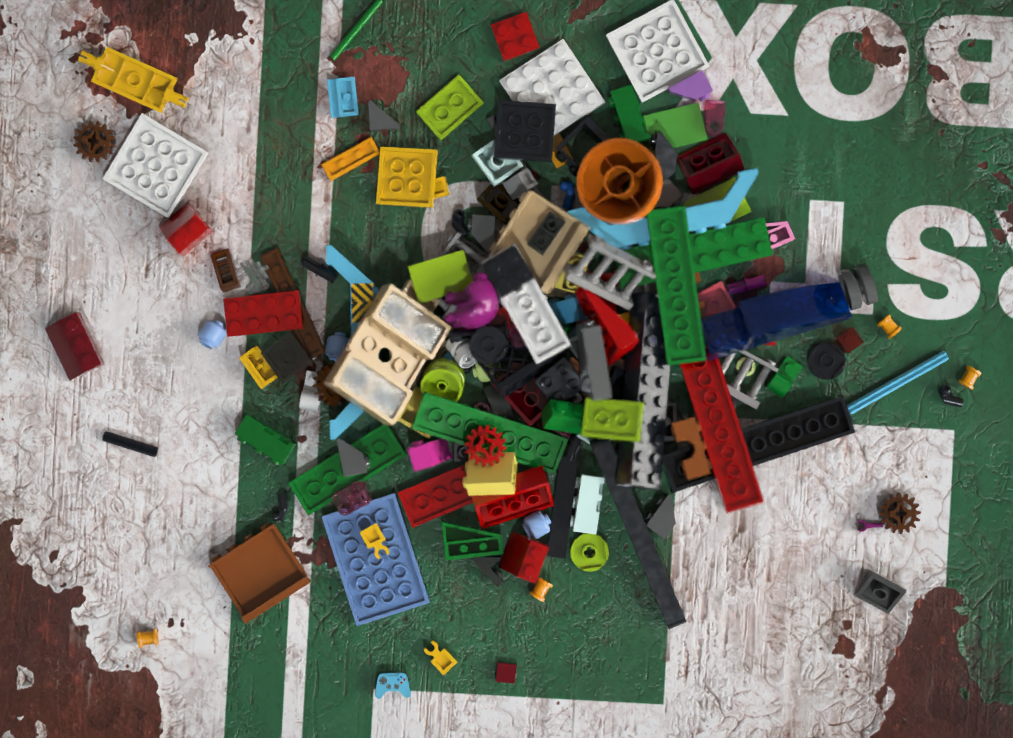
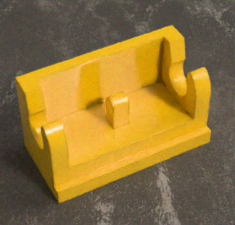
M258 346L253 347L239 357L261 389L280 377Z

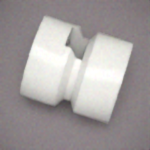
M449 338L446 348L455 357L454 359L461 368L473 366L476 360L469 350V341L450 343Z

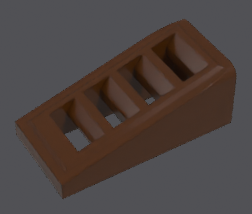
M229 249L210 254L220 290L225 293L240 288L241 284ZM227 257V260L217 262L218 259ZM229 264V267L221 270L219 269V267ZM231 272V275L222 277L223 274Z

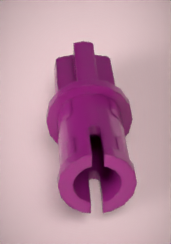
M762 274L749 279L745 277L741 281L730 283L727 285V291L729 295L744 291L750 292L751 289L766 286L764 276Z

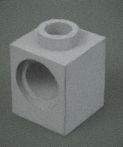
M526 168L503 183V186L512 200L523 195L524 192H528L538 183L530 170Z

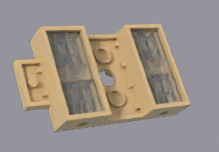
M410 279L406 281L401 291L392 284L382 285L324 384L384 425H394L413 394L409 388L426 360H433L451 329L450 325L433 314L440 300L433 299L419 304L412 280ZM383 347L389 349L391 356L390 360L386 363L381 362L378 358V352Z

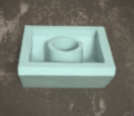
M494 139L471 156L492 185L496 186L517 172L523 165L520 160L495 159Z

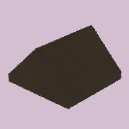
M491 183L477 198V202L504 225L510 222V214L515 208L518 209L521 204L519 202L520 198L512 200L502 183L493 186Z

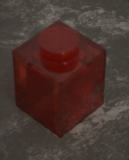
M849 327L834 338L845 354L850 353L864 343L853 327Z

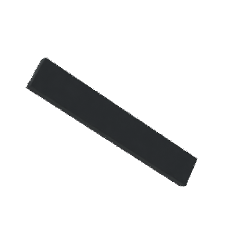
M569 443L566 444L563 455L565 454ZM580 449L575 457V461L569 460L562 455L559 463L551 518L552 523L548 539L549 549L546 554L549 557L566 558Z

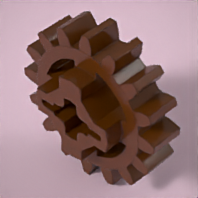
M89 121V126L82 124L83 130H76L79 136L73 137L77 140V143L73 144V146L79 147L76 153L78 155L83 153V160L89 157L90 163L94 159L100 163L101 157L107 160L106 154H113L110 148L116 147V145L112 144V141L116 140V138L110 136L113 131L111 129L106 130V124L100 127L101 123L99 121L95 125L92 121ZM92 130L91 134L84 136L88 131ZM101 131L106 135L107 141L102 139ZM96 137L99 143L95 144L93 147V144H91L90 141L94 140ZM82 143L87 145L88 153L84 150ZM105 148L101 153L97 154L98 150Z
M334 364L321 367V370L316 372L318 376L313 377L316 384L312 385L314 388H317L314 394H319L318 400H324V405H330L331 407L344 404L343 401L348 400L324 384Z
M897 492L896 497L890 494V500L884 498L883 501L886 504L879 506L883 509V512L878 513V515L883 516L880 523L886 522L884 528L889 529L892 527V533L898 530V533L902 534L903 529L909 533V527L916 528L914 522L920 521L916 517L918 514H921V511L916 510L920 505L918 503L913 504L915 498L911 497L908 499V494L906 493L903 497H901L900 492ZM903 501L907 502L911 509H907ZM894 502L892 509L888 510L889 506ZM899 508L901 511H904V514L900 515V518L895 514L896 512H899ZM888 517L895 520L896 526L889 521ZM908 517H911L909 522L905 524V520Z

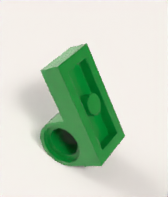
M786 356L778 367V372L773 374L765 388L779 398H783L803 366Z

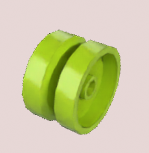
M440 358L428 364L423 374L420 388L422 395L426 391L458 402L465 385L466 376L464 370L457 362L451 359Z

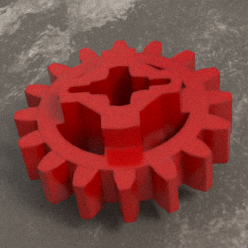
M486 425L484 430L481 426H478V432L473 429L471 431L473 436L468 435L466 439L469 442L464 444L465 447H468L465 454L471 455L468 460H476L475 466L482 463V468H485L486 463L492 467L493 461L498 464L500 462L498 457L503 458L505 454L502 451L507 449L506 446H502L506 439H500L502 432L496 434V428L494 427L492 430H489V425ZM487 434L491 435L494 438V440L488 438ZM478 436L479 442L473 446L474 439ZM484 443L490 446L487 451L485 448H481ZM498 447L497 453L493 457L492 451L494 448ZM476 454H481L484 457V459L478 457Z

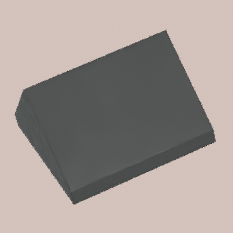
M868 570L855 596L889 614L907 590Z

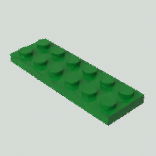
M381 425L351 444L362 451L365 457H369L370 468H367V473L344 477L338 452L288 483L308 516L406 456V453L388 425Z

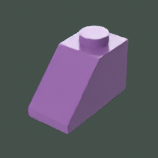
M703 70L669 87L667 91L669 94L692 101L699 99L702 102L711 97L709 93L713 89Z

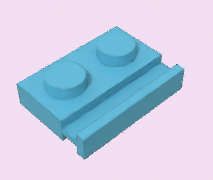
M355 77L327 79L331 118L359 116Z

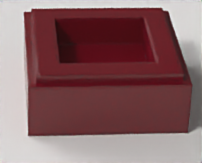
M498 662L496 682L515 684L517 664Z

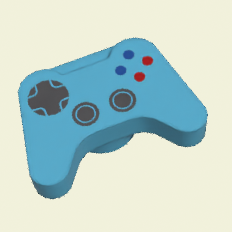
M406 673L379 674L375 697L380 699L388 691H399L405 698L410 697L411 691Z

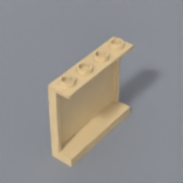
M531 190L527 193L524 192L519 200L520 206L518 209L515 208L510 214L509 218L511 220L508 225H504L499 233L501 237L498 242L495 241L490 247L489 251L491 254L489 257L515 243L541 291L549 294L564 272V266L570 262L591 227ZM550 211L562 219L565 224L542 256L529 247L527 243Z

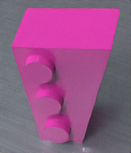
M443 438L426 443L423 440L411 443L412 447L408 448L414 471L432 467L452 459L448 440Z

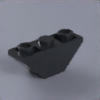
M655 129V134L651 135L650 145L653 146L652 154L660 165L662 180L665 181L675 173L678 154L662 132Z

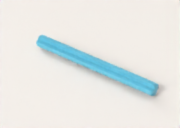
M941 351L847 405L849 413L853 414L944 363L949 359L947 353Z

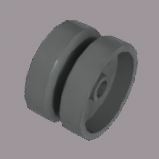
M866 263L854 266L853 272L849 268L838 271L841 290L851 311L861 308L862 300L866 305L878 302L876 287Z

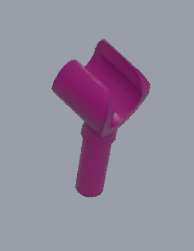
M864 520L857 522L865 524L864 529H857L860 532L865 531L867 528L883 527V523H866Z

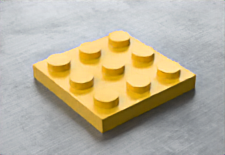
M380 147L376 204L434 208L438 150Z

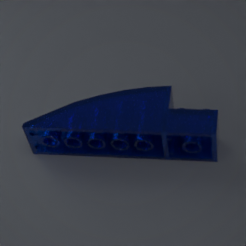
M840 282L798 287L738 301L734 309L701 318L707 361L851 319L852 315Z

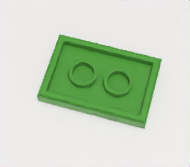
M699 102L643 116L647 133L649 132L650 137L652 134H655V129H658L673 148L708 140ZM650 138L648 142H649L650 150H651V153H652L653 146L650 145V140H651V138Z

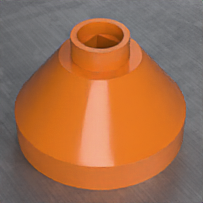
M625 138L609 139L596 145L584 157L577 174V191L583 206L594 217L615 225L630 224L645 217L656 205L662 190V171L656 157L641 144ZM631 181L629 189L625 192V184Z

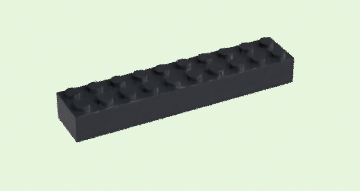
M639 292L631 294L634 305L630 309L629 325L636 332L639 341L626 355L623 401L644 403L640 442L619 441L616 485L643 490H656L661 488L670 365L667 364L658 294Z
M838 396L741 428L753 466L855 433L844 396ZM691 445L663 454L662 468L671 493L715 479L713 470L709 469L710 474L685 480L680 461L691 456L693 451ZM704 450L705 457L708 458L707 451Z

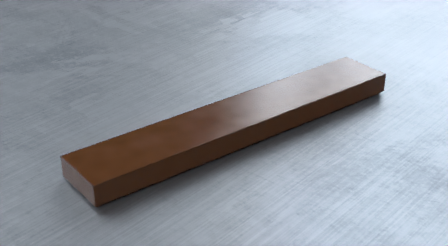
M278 248L260 255L277 293L297 291ZM301 300L304 328L295 329L294 331L307 360H310L325 353V350Z

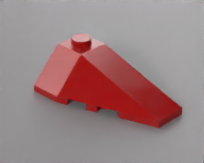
M579 286L575 295L584 315L589 316V319L594 320L601 326L606 362L608 365H611L635 347L639 341L637 334L626 321L595 293Z

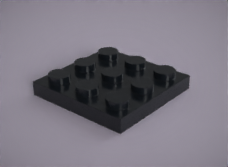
M498 100L494 158L552 163L556 104Z

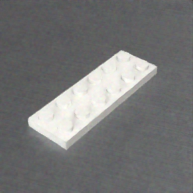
M502 250V251L498 252L497 254H495V255L489 257L488 259L482 261L481 263H482V264L485 263L486 261H488V260H490L491 258L495 257L496 255H498L499 253L503 252L504 250ZM535 279L501 298L537 364L571 346Z

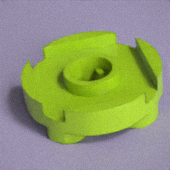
M584 533L573 541L570 555L573 563L578 568L592 572L600 569L605 564L609 556V549L601 536ZM587 547L595 550L591 558H588L586 554L584 555Z

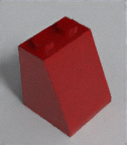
M189 202L159 226L166 240L178 254L183 256L213 232Z
M512 531L499 567L518 578L536 584L549 546L546 543Z

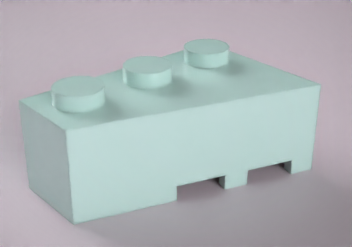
M580 473V477H576L575 488L578 489V495L573 498L572 507L576 509L575 515H571L570 527H573L574 532L596 534L600 502L602 500V488L605 481L603 476Z

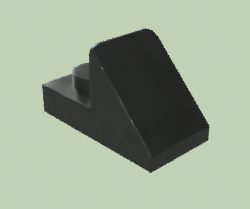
M502 556L473 557L472 560L499 587L503 583L501 579L503 575L497 568L493 570L491 567Z

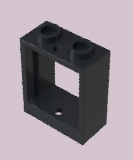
M589 116L583 119L553 150L556 159L561 163L564 162L569 167L570 173L574 176H577L579 166L562 148L582 128L598 144L611 139Z

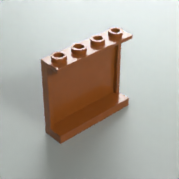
M267 523L260 527V533L255 536L253 533L243 538L244 543L239 546L235 543L226 549L228 551L227 554L224 556L218 554L210 559L212 563L208 565L240 612L241 619L245 624L311 582L275 523L271 526Z

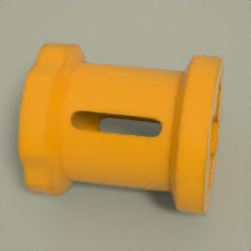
M890 314L877 323V326L886 332L888 339H891L902 329L901 326H897L891 319Z
M967 365L964 375L957 382L973 390V384L982 373Z
M538 577L537 584L529 594L544 602L548 589L552 588L553 585Z
M153 628L152 631L141 632L139 630L136 632L139 648L149 644L159 645L156 628Z

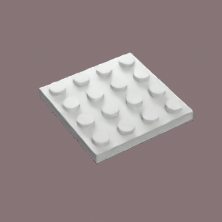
M670 0L606 34L607 40L641 103L666 91L669 87L697 72L710 67L674 0Z
M564 39L499 80L512 101L556 104L554 136L605 104L604 99Z
M142 113L107 170L103 180L165 217L170 218L209 153Z

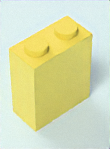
M502 452L505 456L503 458L498 457L500 460L498 464L493 461L492 467L488 463H486L485 468H482V463L475 466L476 460L474 459L466 461L465 472L467 474L466 477H463V487L467 488L468 495L515 494L518 466L515 452ZM476 454L478 457L484 459V457L481 454Z

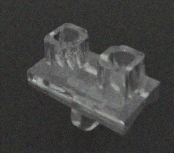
M252 258L241 262V266L235 271L240 279L249 277L251 283L246 285V290L250 295L262 292L270 287L266 282V279L269 277L265 272L269 269L268 265L262 267L259 261L254 263Z

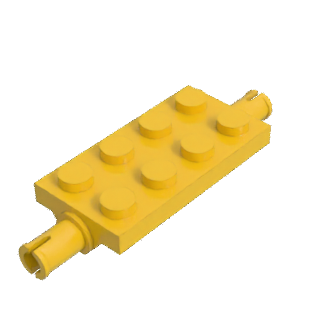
M107 46L102 56L96 57L84 50L81 52V55L87 59L79 56L78 62L91 66L95 70L91 80L92 83L159 113H163L168 102L178 105L183 109L187 105L179 101L188 102L189 97L174 91L173 88L178 78Z

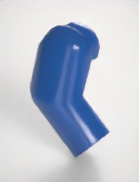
M562 181L560 190L566 191L562 207L570 210L575 198L573 183Z

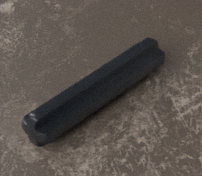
M108 431L104 432L102 437L104 442L145 455L156 457L158 453V447Z

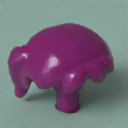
M483 272L474 274L471 278L474 281L470 282L465 289H462V292L449 290L446 292V305L457 306L453 312L445 315V320L452 322L453 328H480L488 324L497 314L499 309L498 293L492 282L488 279L487 274Z

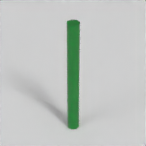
M375 0L329 55L330 58L335 61L382 5V0Z

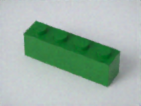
M550 399L541 413L543 429L582 434L585 405Z

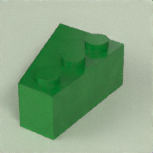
M628 85L610 91V96L607 97L610 108L614 107L616 115H613L615 125L619 126L621 130L619 138L630 139L639 144L649 141L651 137L649 132L647 133L645 120L641 115L633 86Z
M246 414L235 432V435L238 436V441L245 445L249 443L254 446V451L261 455L266 454L277 465L285 464L297 445L249 414Z
M445 521L441 522L446 560L503 554L501 533Z

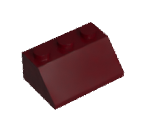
M726 132L677 155L676 163L693 195L737 175L738 171L745 170L741 156Z
M75 312L45 328L69 381L105 365L80 312Z
M514 362L511 365V370H520L523 363ZM502 373L496 379L498 383L506 379V374ZM538 377L505 397L506 401L529 426L542 416L541 413L549 402L543 392L535 385L534 381Z

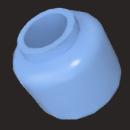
M218 320L206 321L198 333L199 342L209 349L219 347L227 334L223 328L224 324Z
M335 332L334 335L327 338L325 353L329 356L330 360L337 362L350 339L346 337L345 333Z
M536 511L524 518L522 526L529 538L538 539L550 531L549 524L552 522L547 513L542 514L540 511Z

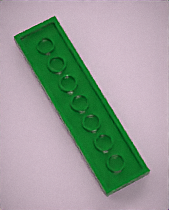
M680 206L651 210L647 214L667 364L675 365L705 361L706 354L686 207Z
M765 217L729 225L720 229L689 234L694 273L773 255ZM651 243L623 250L642 261H649L654 269ZM615 260L618 270L622 263ZM631 267L627 269L620 278L621 289L626 288L638 272ZM645 275L637 286L656 282V276L653 279Z
M426 391L423 392L411 425L412 429L464 445L469 442L466 437L468 435L473 436L471 434L473 429L478 432V426H481L484 430L485 426L489 425V430L495 427L496 434L502 432L500 439H506L502 446H506L507 449L502 452H515L518 463L533 468L543 466L544 471L556 474L568 441L567 437ZM487 434L488 438L494 440V438L491 435ZM478 436L474 439L473 446L478 444ZM485 443L481 446V448H485L486 451L490 447L489 444L485 445ZM498 447L494 448L492 452L497 453Z

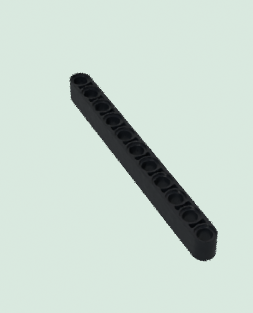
M594 438L589 440L668 629L670 630L686 623L685 616L630 487L616 485L618 458L610 439Z

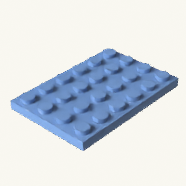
M395 493L322 516L356 626L430 603ZM375 523L378 524L386 539L381 542L382 545L387 546L389 549V554H386L383 549L378 551L380 559L375 557L374 547L368 549L359 533Z

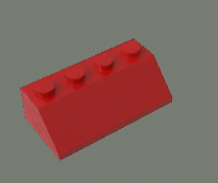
M543 466L517 473L515 494L471 496L481 529L554 506L549 482Z

